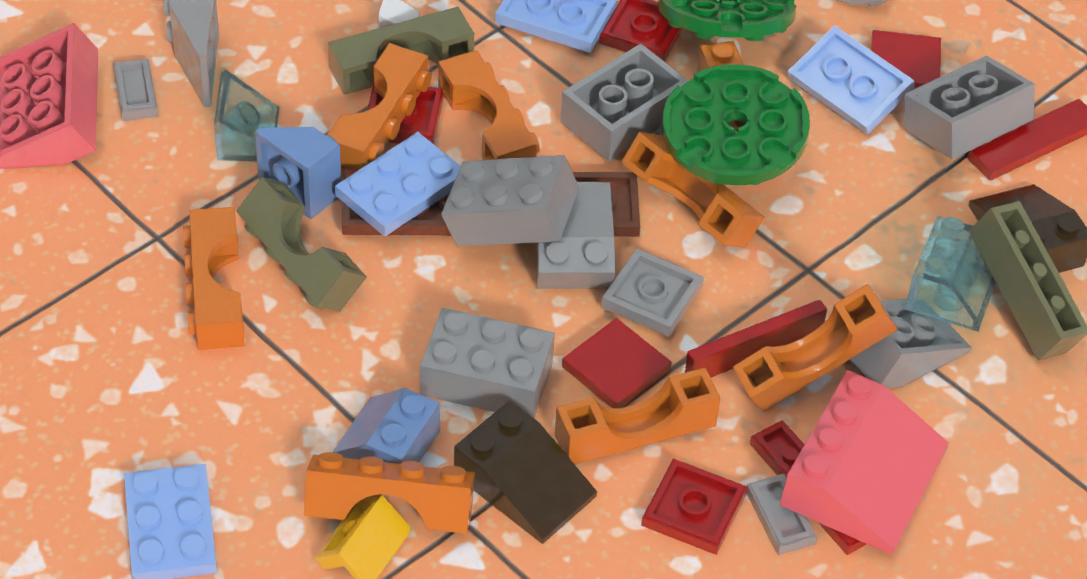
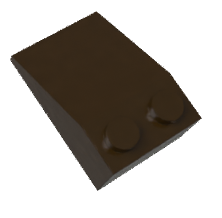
M1035 184L969 201L968 206L978 221L990 208L1020 201L1059 273L1085 265L1087 258L1086 225L1074 209Z
M510 400L454 446V466L462 467L465 471L475 472L474 491L541 544L545 543L597 496V490L544 427Z

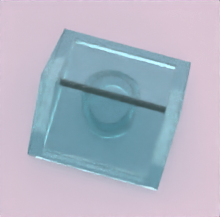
M228 70L221 72L214 120L217 160L257 162L255 131L259 128L277 127L279 106Z

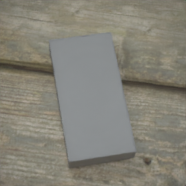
M149 59L113 63L122 121L158 117Z
M784 474L747 484L746 493L777 555L815 545L817 538L807 517L780 506L786 483Z

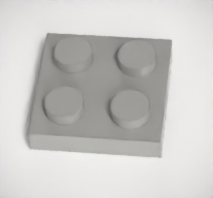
M637 248L603 295L601 308L669 337L702 289L704 277Z

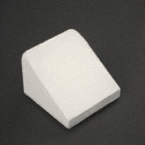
M383 0L378 17L379 28L418 18L420 11L401 0Z

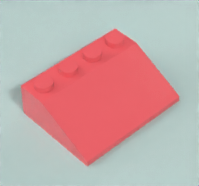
M75 23L0 57V169L62 165L96 151L98 48Z
M847 370L788 473L780 506L893 555L949 442L884 385Z

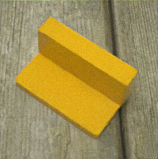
M383 495L364 498L351 508L345 520H342L315 556V560L324 570L344 566L355 579H377L411 532V527Z

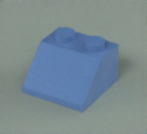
M314 127L259 128L255 131L259 180L261 177L286 184L305 206L303 214L310 219L338 199L335 196V185L341 182L340 145L333 137L323 134Z
M407 388L370 397L333 452L342 455L343 458L351 459L377 457L387 463L420 462L440 432V402Z

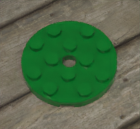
M658 0L660 13L668 20V24L673 27L694 31L696 37L703 39L719 36L745 38L749 41H762L766 35L785 32L795 20L797 6L794 4V0Z
M739 64L719 65L694 73L693 79L681 87L677 85L665 103L663 111V137L674 159L692 174L714 184L758 185L783 174L800 159L809 138L810 116L808 107L796 88L791 90L780 82L779 75L755 66ZM736 120L741 121L745 125L739 127L738 131H734V127L729 126L727 123Z

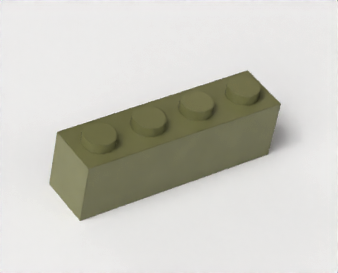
M1018 201L990 208L969 232L1035 357L1040 361L1067 353L1087 335V324L1021 202Z

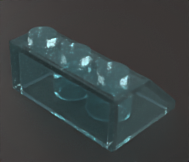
M937 215L915 268L905 310L979 332L996 281L969 232L973 227L972 225L965 224L957 218H944Z

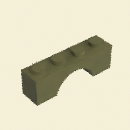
M454 7L328 42L329 68L341 91L346 95L373 87L374 65L389 43L427 55L428 60L438 64L439 61L474 51L475 33L460 8Z
M261 177L236 211L246 222L245 229L263 242L266 246L264 251L272 259L280 262L286 269L284 272L285 276L303 289L306 293L304 297L310 305L319 310L327 308L341 312L367 278L366 275L344 252L321 247L309 254L302 243L300 233L301 219L305 206L286 184Z

